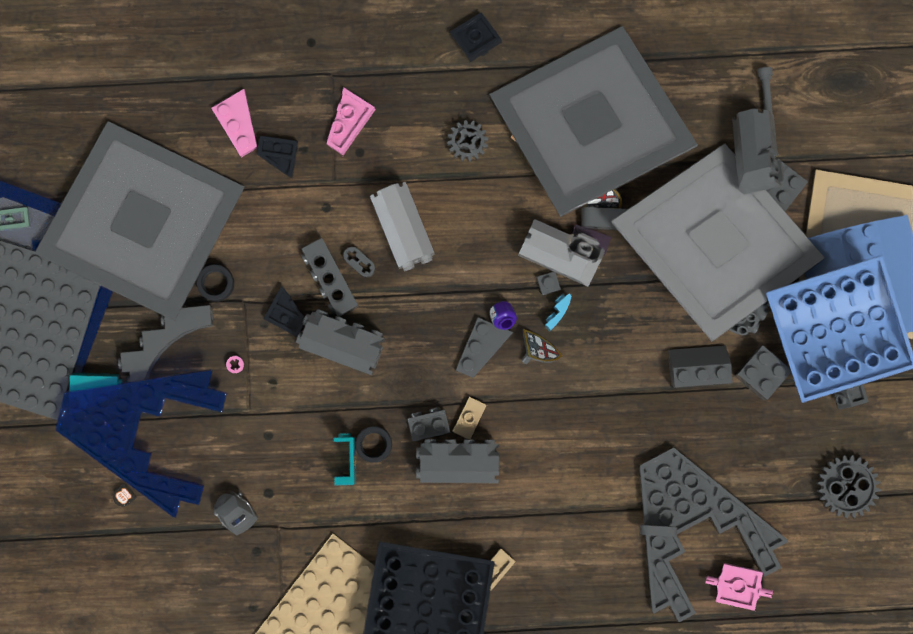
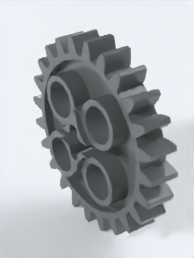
M842 455L841 461L835 457L834 464L828 461L829 468L822 467L825 473L818 474L822 481L816 482V484L821 485V488L816 491L823 494L819 497V500H826L823 506L827 507L830 505L829 512L836 510V516H840L843 512L844 518H848L849 513L852 518H856V512L859 516H863V509L866 512H870L868 505L875 506L872 500L879 499L875 492L881 491V489L876 488V485L881 482L874 479L878 476V473H871L874 467L867 468L868 461L861 463V457H857L854 461L853 455H849L848 460L845 455ZM845 468H848L850 471L848 478H844L842 474ZM861 479H863L866 483V486L863 490H861L858 486V483ZM834 483H836L839 487V490L836 494H834L831 491V487ZM846 483H851V490H846ZM849 495H852L854 497V503L852 505H849L847 503V498Z

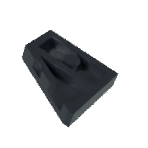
M260 136L257 155L288 177L293 178L298 141Z
M281 287L264 320L298 337L304 327L305 317L285 288Z

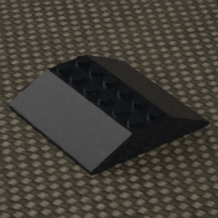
M379 542L363 634H484L495 561Z

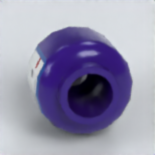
M501 301L494 304L490 309V317L496 328L507 330L516 323L517 315L511 303Z

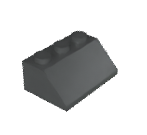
M726 346L668 350L671 388L733 383L731 362Z

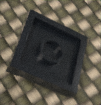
M482 12L450 31L451 37L470 62L481 55L485 56L489 53V50L502 43L500 36Z

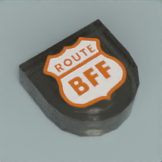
M125 483L116 489L113 494V501L121 507L128 506L137 499L136 495Z

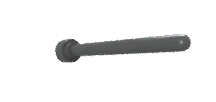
M772 67L757 69V74L760 81H762L764 109L769 110L773 114L770 90L773 69Z

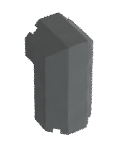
M750 109L739 112L737 119L735 117L732 119L738 189L744 195L779 187L782 185L780 182L784 180L782 162L776 159V156L779 154L777 151L774 115L769 110L763 109L764 113H759L758 109Z

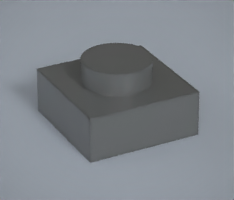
M556 272L537 277L542 296L561 290Z

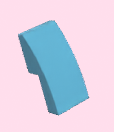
M562 294L555 300L557 305H555L554 309L558 314L552 313L546 319L548 323L545 327L549 332L565 314L572 297L570 294L566 297Z

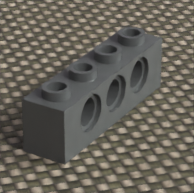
M321 238L302 248L304 254L301 256L306 265L310 263L313 269L310 273L314 281L319 280L322 286L319 290L323 298L328 297L331 303L328 305L331 313L341 317L358 308L359 306L324 240ZM319 257L325 259V263L321 267L315 266V260ZM327 274L334 276V280L330 284L324 282V277ZM335 291L343 292L341 300L336 301L333 299Z

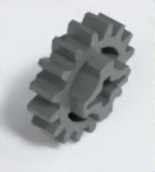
M467 120L464 121V125L458 122L457 129L451 128L453 134H448V138L452 139L447 142L448 146H452L449 151L450 153L456 152L454 158L461 156L462 162L465 158H468V161L471 162L472 157L478 160V154L484 155L485 153L482 149L488 148V145L484 143L488 141V137H484L486 130H480L481 124L477 127L474 126V121L470 125ZM467 129L473 130V131H475V132H474V133L468 132ZM459 133L461 138L455 143V138ZM465 138H467L468 140L472 139L470 145L468 143H464ZM481 140L479 148L476 149L475 143ZM461 150L469 151V153L461 152Z

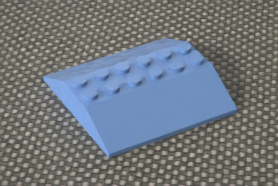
M908 215L877 220L808 238L825 258L805 273L806 279L882 255L906 332H913V233Z
M882 255L766 292L802 403L913 369V351Z

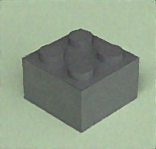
M762 345L753 352L734 376L764 401L768 400L791 373V369Z

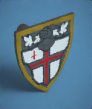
M614 189L590 201L584 207L621 209L622 198L619 192Z
M525 329L522 330L527 352L521 359L524 364H528L531 359L551 363L563 356L551 343L541 336Z

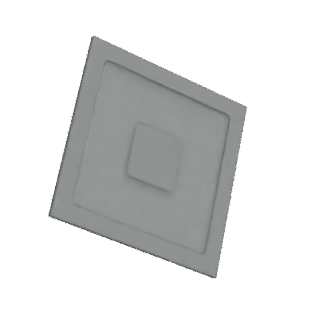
M726 144L612 220V224L712 342L767 302L766 292L790 285L825 258L766 190L745 195L739 191L736 156Z

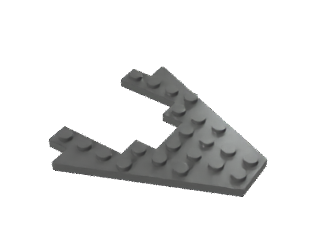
M671 448L639 465L644 525L677 527V534L710 517L719 534L737 526L764 577L782 568L772 550L787 543L788 540L678 450ZM645 535L651 610L653 613H656L670 606L677 621L681 622L696 614L669 561L685 553V550L678 537Z

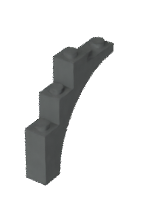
M212 306L181 308L175 321L161 315L162 326H165V329L142 331L140 346L144 351L120 353L121 358H118L119 369H122L123 373H130L127 382L132 392V395L129 396L130 407H133V410L145 409V391L148 378L162 353L184 335L198 329L214 326Z

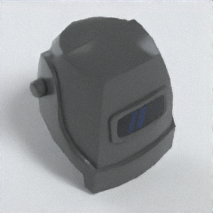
M231 491L230 493L223 494L214 505L213 514L235 535L248 530L258 519L254 509L242 497L241 492L235 493Z

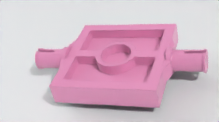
M723 563L722 573L719 578L708 575L706 577V584L717 586L716 602L755 611L756 602L760 595L772 598L773 590L762 588L761 579L763 572L759 570Z

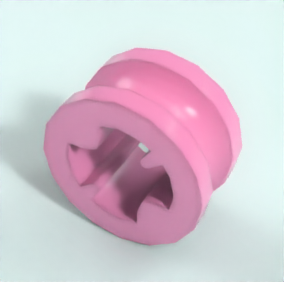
M232 356L227 360L226 367L232 373H239L244 368V362L240 357ZM236 359L239 360L238 365L240 366V368L238 370L237 368H235V370H232V364L230 362L232 360L235 361Z

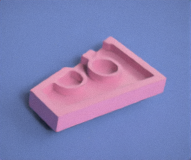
M345 88L343 89V96L337 108L338 112L326 143L342 155L345 154L376 110L375 107Z
M244 89L212 107L213 112L241 157L258 148Z

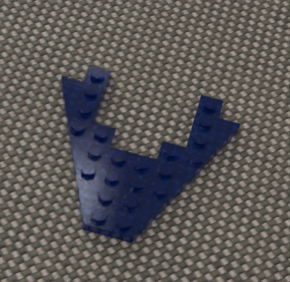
M213 370L67 391L64 393L56 431L169 515L176 518L180 501L196 505L200 504L204 485L148 471L152 452L133 448L141 414L143 412L160 417L166 398L223 412L228 392L209 388Z

